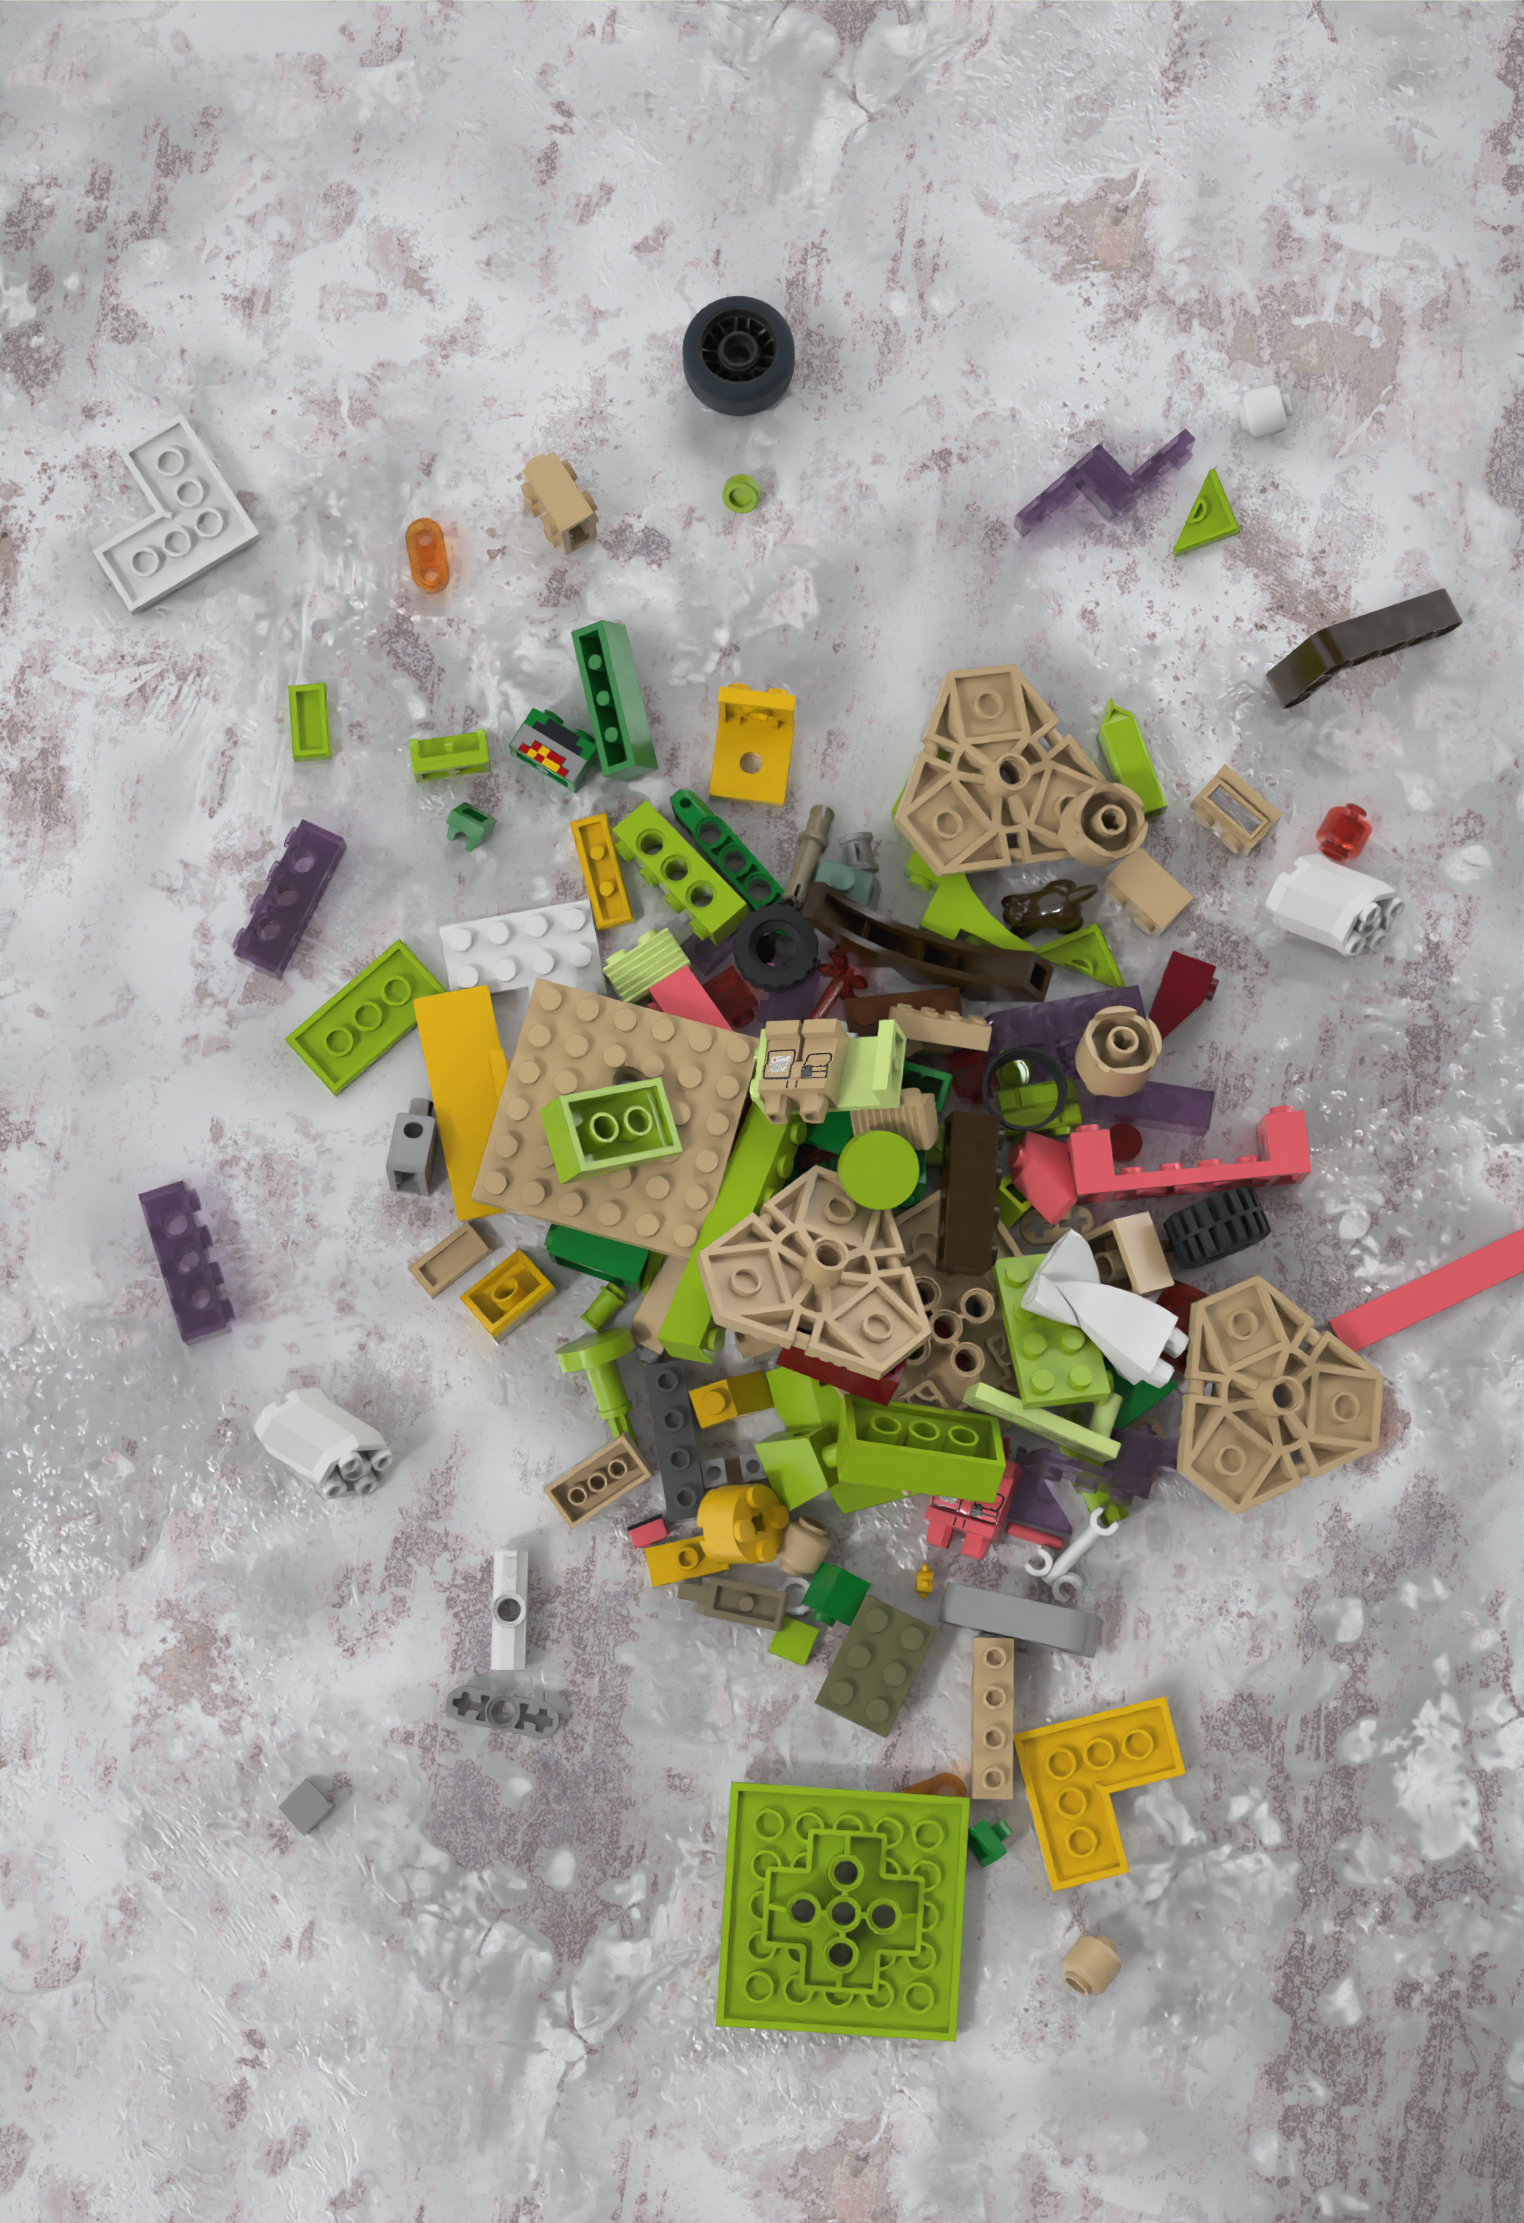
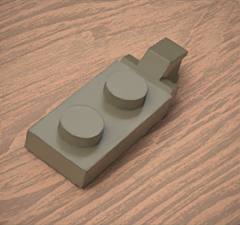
M712 1576L711 1578L703 1577L701 1586L680 1582L677 1597L697 1602L695 1612L703 1613L704 1616L782 1632L790 1593Z

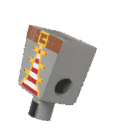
M413 1098L410 1102L409 1113H398L396 1116L386 1163L391 1191L429 1196L439 1135L436 1119L431 1117L434 1104L430 1100Z

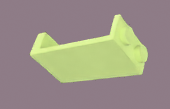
M895 1019L879 1020L878 1036L849 1039L841 1084L837 1092L839 1097L837 1108H828L827 1112L899 1108L907 1038ZM761 1029L759 1047L754 1050L757 1067L755 1079H752L750 1083L751 1098L763 1113L765 1101L758 1092V1086L768 1046L765 1029ZM791 1109L790 1115L799 1114L800 1109Z

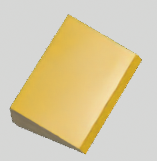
M518 1248L459 1298L498 1344L553 1299L557 1292L550 1281Z

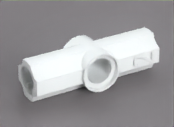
M494 1551L493 1603L491 1607V1670L526 1671L527 1618L529 1613L527 1605L529 1551ZM507 1600H516L521 1609L519 1617L512 1622L502 1620L499 1613L500 1606Z

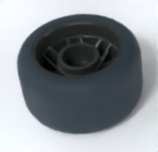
M730 296L718 299L702 308L692 319L686 330L682 347L684 374L694 395L704 405L716 412L731 416H747L764 411L783 396L793 376L795 345L790 327L775 308L759 299L747 296ZM736 356L747 359L743 363H734L730 360Z

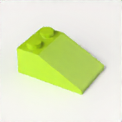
M661 1077L558 1096L539 1109L561 1185L597 1178L683 1152Z

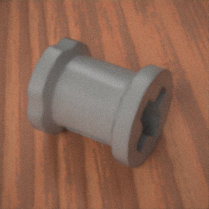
M857 832L839 838V844L841 847H844L849 867L875 874L879 871V865L874 863L870 844L873 840L871 832ZM857 849L860 850L861 861H859Z

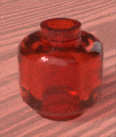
M1347 803L1345 807L1334 806L1330 808L1316 832V839L1320 844L1319 850L1327 857L1343 863L1347 859L1359 857L1373 831L1372 825L1365 818L1367 812L1351 803Z

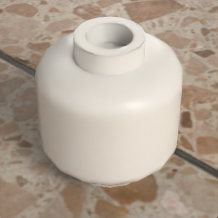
M1275 384L1246 390L1242 394V401L1237 402L1243 432L1249 431L1255 438L1284 431L1288 424L1287 417L1294 415L1289 393L1281 395L1279 387Z

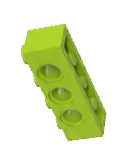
M647 800L612 829L617 843L614 845L617 852L628 863L634 860L642 868L639 874L650 887L654 889L658 885L667 894L663 898L676 914L679 915L683 911L692 920L688 924L701 940L704 941L708 937L718 946L737 929L740 922H743L746 919V915L750 913L747 903ZM652 845L663 846L657 854H645L646 850ZM684 870L688 872L682 880H670L671 875L676 871ZM710 896L713 898L711 903L705 907L695 906V902L700 897Z

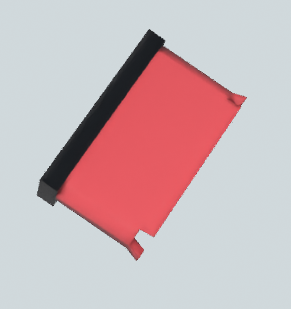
M662 1514L627 1527L635 1550H637V1547L645 1548L662 1541L667 1537V1534L671 1536Z

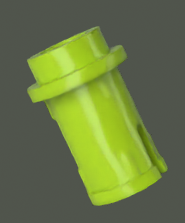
M609 1282L606 1287L603 1285L600 1287L603 1291L586 1312L580 1316L597 1332L601 1331V1328L620 1305L623 1308L626 1305L624 1300L628 1296L612 1282Z

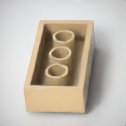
M898 1003L897 1007L890 1006L888 1020L895 1019L907 1039L988 1051L992 1027L986 1022L987 1020L983 1019V1016L969 1014L968 1018L960 1016L958 1012L947 1010L945 1014H939L933 1008L921 1007V1010H915L912 1008V1005Z
M624 1431L546 1484L544 1492L572 1530L652 1476L654 1470L627 1431Z

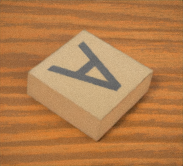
M912 1040L906 1043L904 1060L917 1064L933 1065L954 1054L953 1046Z

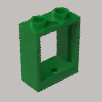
M553 1223L550 1225L544 1243L547 1246L546 1250L552 1263L640 1293L651 1250Z

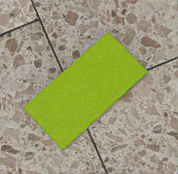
M399 938L284 1040L332 1094L337 1097L417 1027L413 1006L415 998L446 993L448 991Z

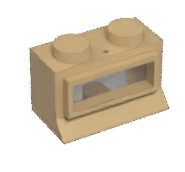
M1226 764L1193 799L1190 806L1194 811V818L1201 825L1208 829L1212 826L1223 836L1221 838L1222 842L1231 851L1237 854L1242 852L1246 857L1277 825L1282 816L1279 810Z

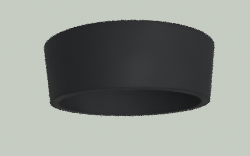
M1029 1046L1010 1048L996 1056L984 1073L982 1081L984 1102L990 1114L997 1115L990 1106L988 1088L993 1075L1003 1065L1016 1060H1029L1042 1065L1050 1072L1057 1085L1058 1098L1052 1114L1044 1122L1033 1126H1018L1003 1120L1001 1117L999 1119V1124L1010 1130L1019 1132L1037 1130L1054 1120L1063 1109L1068 1093L1066 1075L1058 1061L1041 1049Z

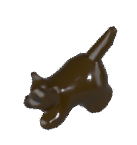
M1069 879L1050 881L1040 891L1003 897L1001 904L1005 909L1003 910L1002 917L1006 924L1012 926L1009 932L1022 940L1046 928L1055 929L1061 935H1068L1082 927L1084 919L1081 915V902L1092 898L1098 892V887L1091 884L1076 888V884Z

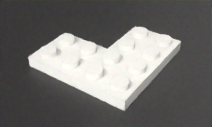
M180 413L118 451L123 462L155 510V513L92 550V552L134 616L261 539V536L186 418Z
M589 899L439 927L450 991L487 985L490 996L528 990L531 999L536 979L540 978L608 997Z

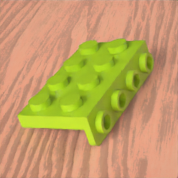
M1047 1253L997 1259L995 1265L991 1266L1023 1409L1093 1401L1095 1407L1104 1406L1114 1390L1112 1373L1110 1370H1105L1104 1353L1080 1327L1053 1321L1026 1311L1021 1307L1022 1298Z

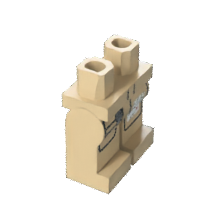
M837 1018L804 1020L803 1025L800 1020L767 1021L765 1036L768 1039V1046L758 1086V1092L765 1101L764 1115L773 1125L786 1124L789 1122L791 1109H800L799 1115L803 1121L823 1123L828 1108H837L839 1098L837 1092L841 1084L849 1036Z

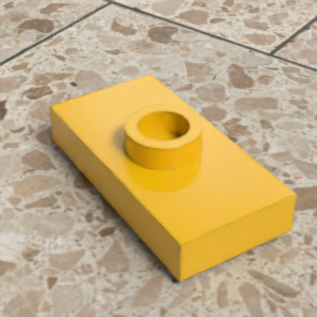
M704 1535L644 1548L653 1588L728 1571L729 1565L715 1563L707 1557L700 1544V1541L705 1540Z

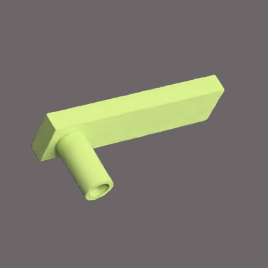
M982 1382L967 1387L962 1402L1101 1463L1115 1459L1121 1443L1110 1439L1123 1400L1120 1395L1114 1392L1110 1394L1104 1406L1094 1408L1088 1428H1084L1041 1408L1023 1409L1022 1400Z

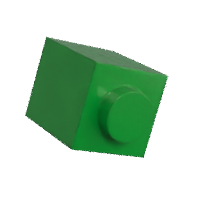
M823 1561L815 1573L801 1604L813 1609L812 1618L833 1628L837 1621L851 1627L871 1584L842 1568Z

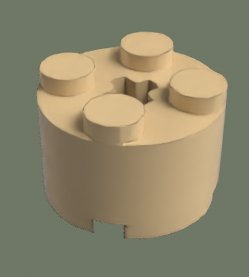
M1108 783L1093 786L1072 799L1064 808L1060 819L1058 839L1065 846L1069 854L1080 863L1095 868L1109 866L1133 853L1143 843L1148 830V820L1145 821L1142 810L1145 807L1139 796L1125 785Z
M1126 1006L1107 1007L1095 1014L1094 1018L1088 1023L1075 1052V1065L1080 1077L1086 1083L1087 1090L1092 1094H1104L1112 1097L1128 1096L1142 1090L1148 1081L1162 1050V1039L1155 1023L1149 1018L1146 1021L1137 1015V1010Z

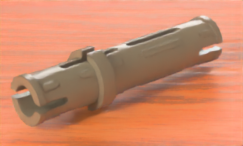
M815 805L810 810L805 831L800 833L798 839V846L800 848L785 892L781 898L782 904L787 907V905L790 906L793 896H796L794 910H802L804 908L820 855L825 853L828 846L827 834L835 814L833 810L827 807L823 819H820L823 805Z

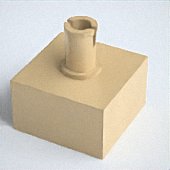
M1149 1211L1114 1219L1081 1235L1090 1246L1098 1268L1101 1284L1135 1293L1143 1298H1147L1175 1285L1168 1264L1173 1262L1174 1250L1163 1253L1164 1249L1171 1248L1172 1245L1167 1240L1159 1241Z

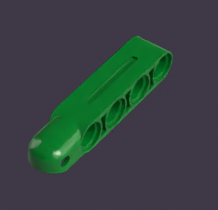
M683 788L669 797L677 823L694 841V846L699 854L747 903L750 912H755L758 910V907L764 905L766 907L773 906V904L784 906L781 902L782 895L785 892L783 888L721 818L715 816L698 795L692 790ZM707 829H714L720 833L721 837L717 842L709 844L701 840L700 835ZM732 857H738L744 860L746 865L739 872H732L725 867V862ZM762 885L767 887L771 893L764 900H755L750 896L749 892L753 887ZM792 900L790 906L794 907L795 902ZM772 930L768 932L778 941L788 942L792 940L783 931Z

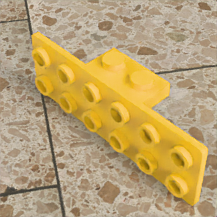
M487 985L415 998L413 1006L457 1220L463 1222L508 1213L509 1211L471 1201V1195L512 1059H505L504 1049L501 1048L489 988Z

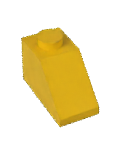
M763 1370L726 1378L689 1391L702 1433L775 1408Z

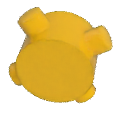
M922 1564V1569H917L916 1592L920 1593L919 1597L923 1599L927 1598L928 1593L932 1594L933 1570H929V1564Z

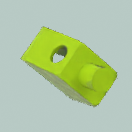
M824 1426L775 1432L754 1445L773 1492L780 1504L787 1507L788 1512L840 1482L838 1481L836 1462L837 1442L833 1443L829 1430Z

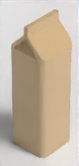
M669 1255L664 1259L636 1312L631 1329L634 1341L660 1355L663 1354L665 1348L657 1337L688 1263L687 1260Z

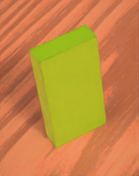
M326 683L288 686L294 762L332 759Z

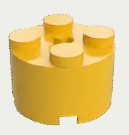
M762 1484L724 1485L717 1489H711L703 1497L697 1514V1528H703L705 1539L700 1541L701 1547L707 1557L718 1564H762L773 1562L781 1544L784 1528L789 1523L787 1507L781 1505L775 1493Z

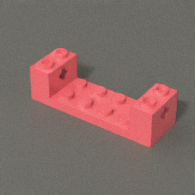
M1290 1105L1269 1109L1270 1114H1265L1255 1127L1259 1156L1236 1158L1237 1163L1221 1165L1220 1159L1203 1160L1197 1162L1198 1167L1183 1169L1182 1163H1169L1160 1165L1159 1171L1144 1172L1143 1167H1128L1120 1169V1175H1115L1110 1130H1100L1097 1124L1076 1127V1132L1070 1133L1066 1141L1077 1202L1074 1205L1220 1192L1242 1186L1261 1188L1301 1184L1312 1172L1304 1110L1293 1111V1106Z

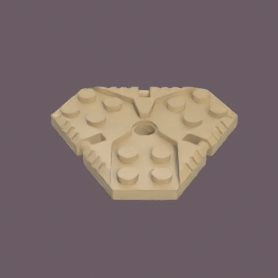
M1015 664L947 672L943 677L934 703L935 705L921 740L924 744L923 751L919 752L915 757L913 768L893 821L937 877L1006 869L1012 865L1011 863L1029 866L1075 860L1058 839L1062 812L1072 799L1093 786L1108 784L1109 782L1071 734L1063 738L1055 728L1060 720ZM1042 736L1052 747L1047 752L1038 742V739ZM938 752L948 755L946 762L936 758ZM1000 769L1009 775L1011 784L1006 783L1001 778ZM1007 837H1013L1014 848H1008Z
M817 1165L813 1166L765 1202L760 1211V1216L757 1217L752 1212L700 1251L696 1259L715 1324L746 1335L751 1334L754 1338L760 1340L763 1338L766 1342L780 1344L781 1347L790 1349L791 1346L803 1349L807 1356L818 1357L821 1361L827 1363L829 1361L833 1365L847 1367L850 1371L877 1380L881 1379L928 1341L932 1333L910 1266L902 1267L900 1263L905 1255V1250L891 1209L874 1210L855 1203L843 1191L838 1173ZM882 1267H885V1268H886V1269H884V1270H878V1268H882ZM797 1327L811 1331L810 1335L797 1331Z
M1260 1275L1250 1276L1191 1303L1188 1332L1190 1339L1187 1344V1368L1185 1369L1184 1378L1189 1380L1188 1394L1183 1395L1181 1437L1179 1438L1176 1471L1231 1515L1240 1514L1301 1485L1300 1479L1305 1476L1316 1478L1379 1448L1384 1376L1328 1330L1316 1331L1312 1327L1315 1320ZM1302 1340L1309 1344L1304 1352L1298 1348ZM1205 1383L1212 1384L1211 1397L1204 1396ZM1275 1388H1277L1281 1397L1279 1406L1276 1405L1273 1398ZM1293 1451L1298 1459L1296 1464L1293 1463L1289 1454Z

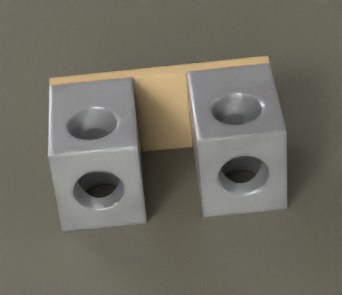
M757 1452L740 1454L737 1458L725 1460L722 1457L700 1461L705 1491L717 1489L724 1485H743L767 1481L765 1470Z

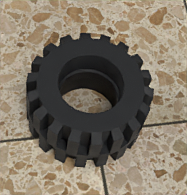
M1247 1186L1230 1189L1192 1204L1171 1215L1163 1224L1181 1268L1188 1269L1215 1262L1264 1240L1272 1231L1254 1187Z

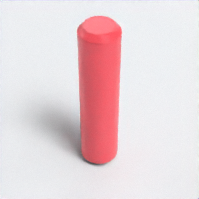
M1012 1521L1007 1523L1005 1533L1042 1546L1045 1545L1057 1551L1062 1549L1064 1543L1062 1537Z

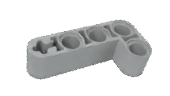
M947 1582L938 1621L1052 1647L1078 1656L1094 1658L1103 1619L1074 1609Z

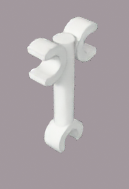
M1104 1504L1097 1506L1091 1513L1090 1525L1056 1561L1053 1551L1043 1545L1037 1552L1045 1559V1566H1037L1031 1559L1024 1565L1030 1575L1042 1577L1044 1582L1052 1587L1055 1599L1063 1604L1068 1601L1070 1596L1064 1592L1062 1583H1071L1077 1590L1083 1584L1082 1578L1078 1574L1067 1571L1101 1536L1113 1534L1121 1524L1119 1518L1108 1526L1101 1523L1099 1517L1106 1508Z

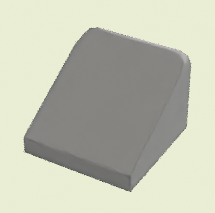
M306 1778L278 1808L305 1836L335 1806Z

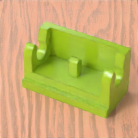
M484 728L477 729V732L425 740L409 739L413 774L417 783L492 772L487 736Z

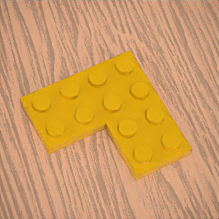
M1166 1696L1013 1734V1744L1051 1891L1054 1892L1130 1872L1109 1793L1186 1774Z

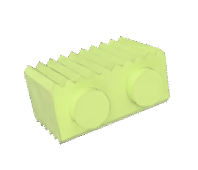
M654 928L637 940L640 945L627 953L625 949H621L606 959L605 962L608 966L603 968V974L621 1001L640 1006L650 1000L648 989L685 965L693 972L691 962L668 928L660 932L657 928Z

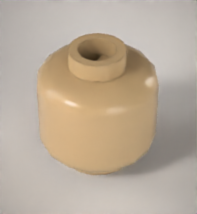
M803 1515L800 1516L799 1520H789L787 1527L784 1528L781 1544L777 1551L776 1557L781 1561L779 1567L795 1577H800L802 1573H816L832 1545L827 1535L828 1529L820 1522Z
M1100 1934L1096 1938L1089 1935L1080 1936L1062 1960L1061 1965L1065 1973L1063 1975L1064 1981L1074 1991L1086 1997L1090 1993L1094 1995L1104 1993L1121 1968L1120 1959L1116 1954L1117 1946L1109 1938Z

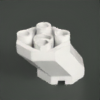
M1320 853L1300 856L1293 863L1297 869L1291 875L1284 871L1276 879L1265 902L1266 909L1271 912V914H1268L1270 920L1280 928L1334 948L1346 958L1364 955L1370 949L1374 952L1381 950L1389 940L1388 933L1395 919L1403 912L1405 907L1404 902L1398 898L1397 891L1387 883L1330 862Z
M321 1388L294 1389L285 1395L286 1403L278 1407L274 1401L264 1408L253 1427L261 1443L271 1455L316 1482L323 1490L327 1499L355 1496L357 1494L359 1496L370 1495L378 1489V1481L384 1478L395 1461L393 1452L380 1432L332 1403Z

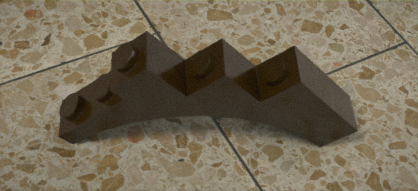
M812 882L801 915L804 920L835 942L834 951L853 966L892 968L912 984L959 986L960 994L969 1001L1044 1003L1054 970L1053 966L1034 951L1009 950L971 944L925 932L897 922L860 905L825 882Z

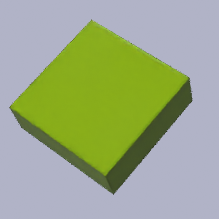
M785 1616L782 1632L776 1631L768 1652L805 1667L819 1629Z

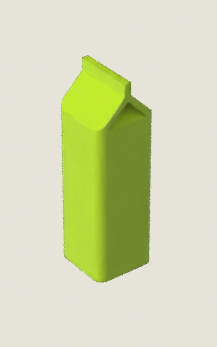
M1110 698L1105 706L1106 717L1097 737L1114 783L1127 786L1139 796L1145 807L1142 809L1145 820L1163 815L1168 808V804L1136 716L1116 706L1113 699Z

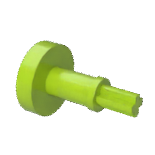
M868 1130L853 1137L842 1150L838 1162V1178L843 1191L855 1203L874 1210H887L903 1203L914 1191L919 1177V1162L913 1147L900 1135L885 1130Z
M616 1327L596 1332L567 1343L557 1349L555 1354L562 1372H575L586 1369L599 1409L600 1420L608 1421L613 1439L627 1431L639 1448L628 1412L633 1410L631 1400H628L615 1360L631 1352L636 1347L630 1328Z

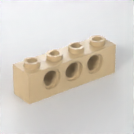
M974 1637L972 1639L970 1799L1013 1800L1014 1638Z

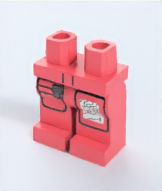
M1005 1460L1006 1468L994 1503L970 1502L953 1497L931 1496L930 1505L924 1517L930 1522L926 1542L932 1546L949 1550L954 1531L967 1534L961 1553L983 1561L991 1542L998 1544L1001 1535L1000 1531L1005 1523L1023 1469L1017 1463Z

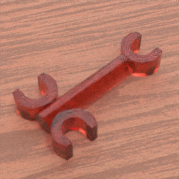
M842 949L828 950L827 953L832 958L833 965L831 963L819 964L818 969L822 976L834 978L809 1016L797 1019L801 1021L802 1025L804 1020L825 1019L839 997L843 1002L847 998H857L854 988H868L869 985L864 976L854 975V969L849 966L847 954Z

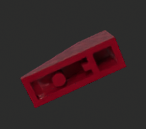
M1176 951L1172 952L1148 1018L1155 1023L1160 1032L1162 1044L1201 1008L1205 999L1212 1001L1219 983V979L1213 978L1217 966Z

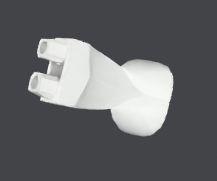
M1072 1229L1065 1233L1046 1254L1021 1301V1307L1026 1311L1053 1321L1080 1327L1112 1363L1117 1374L1133 1385L1141 1380L1157 1388L1167 1384L1174 1372V1367L1159 1358L1161 1352L1164 1351L1175 1359L1185 1350L1190 1339L1180 1329L1175 1327L1178 1317L1165 1308L1135 1293L1101 1284L1098 1268L1090 1246L1080 1234Z

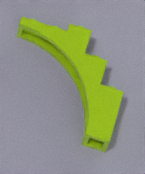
M938 752L936 758L946 762L948 755ZM905 786L891 811V821H894ZM914 850L905 867L904 877L909 879L908 883L920 891L928 893L931 889L936 892L919 924V930L953 940L961 937L965 939L963 942L981 946L1036 951L1035 947L1009 932L987 911L971 889L965 874L937 877L918 852Z

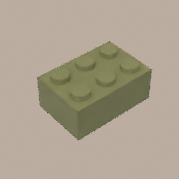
M866 1594L814 1704L883 1738H887L938 1629Z

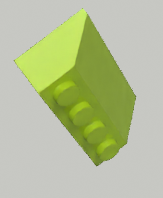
M844 1394L836 1450L838 1481L849 1482L854 1485L864 1484L884 1487L895 1491L905 1490L925 1493L930 1496L953 1497L970 1502H995L1006 1468L998 1417L890 1401L886 1407L860 1396Z

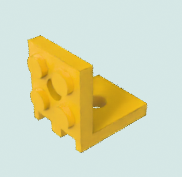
M731 683L728 687H719L718 729L709 799L784 808L795 728L796 696L789 695V691L780 688H768L766 692L751 690L750 686L741 683ZM747 756H755L762 762V767L757 773L748 774L741 769V761Z

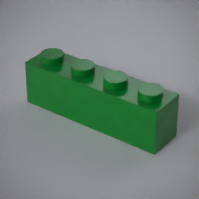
M601 620L572 631L571 635L603 776L629 781L659 770L626 626Z

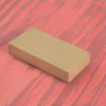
M468 1220L409 1266L408 1269L433 1300L490 1255L493 1250Z

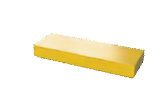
M607 813L571 821L570 827L598 932L635 923L618 855L614 847L615 844Z

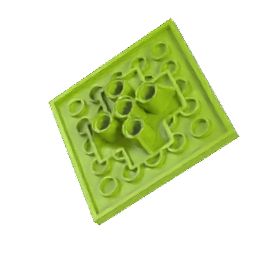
M731 1781L715 2026L956 2042L970 1797ZM842 1861L852 1862L857 1867V1875L850 1882H840L834 1875L835 1867ZM801 1899L809 1900L815 1907L813 1916L804 1921L798 1920L792 1914L793 1904ZM839 1902L850 1903L855 1909L854 1917L847 1923H839L832 1916L833 1907ZM883 1904L889 1905L895 1911L893 1921L885 1926L877 1925L872 1919L873 1910ZM837 1943H845L852 1949V1957L844 1964L835 1963L829 1956L830 1949Z

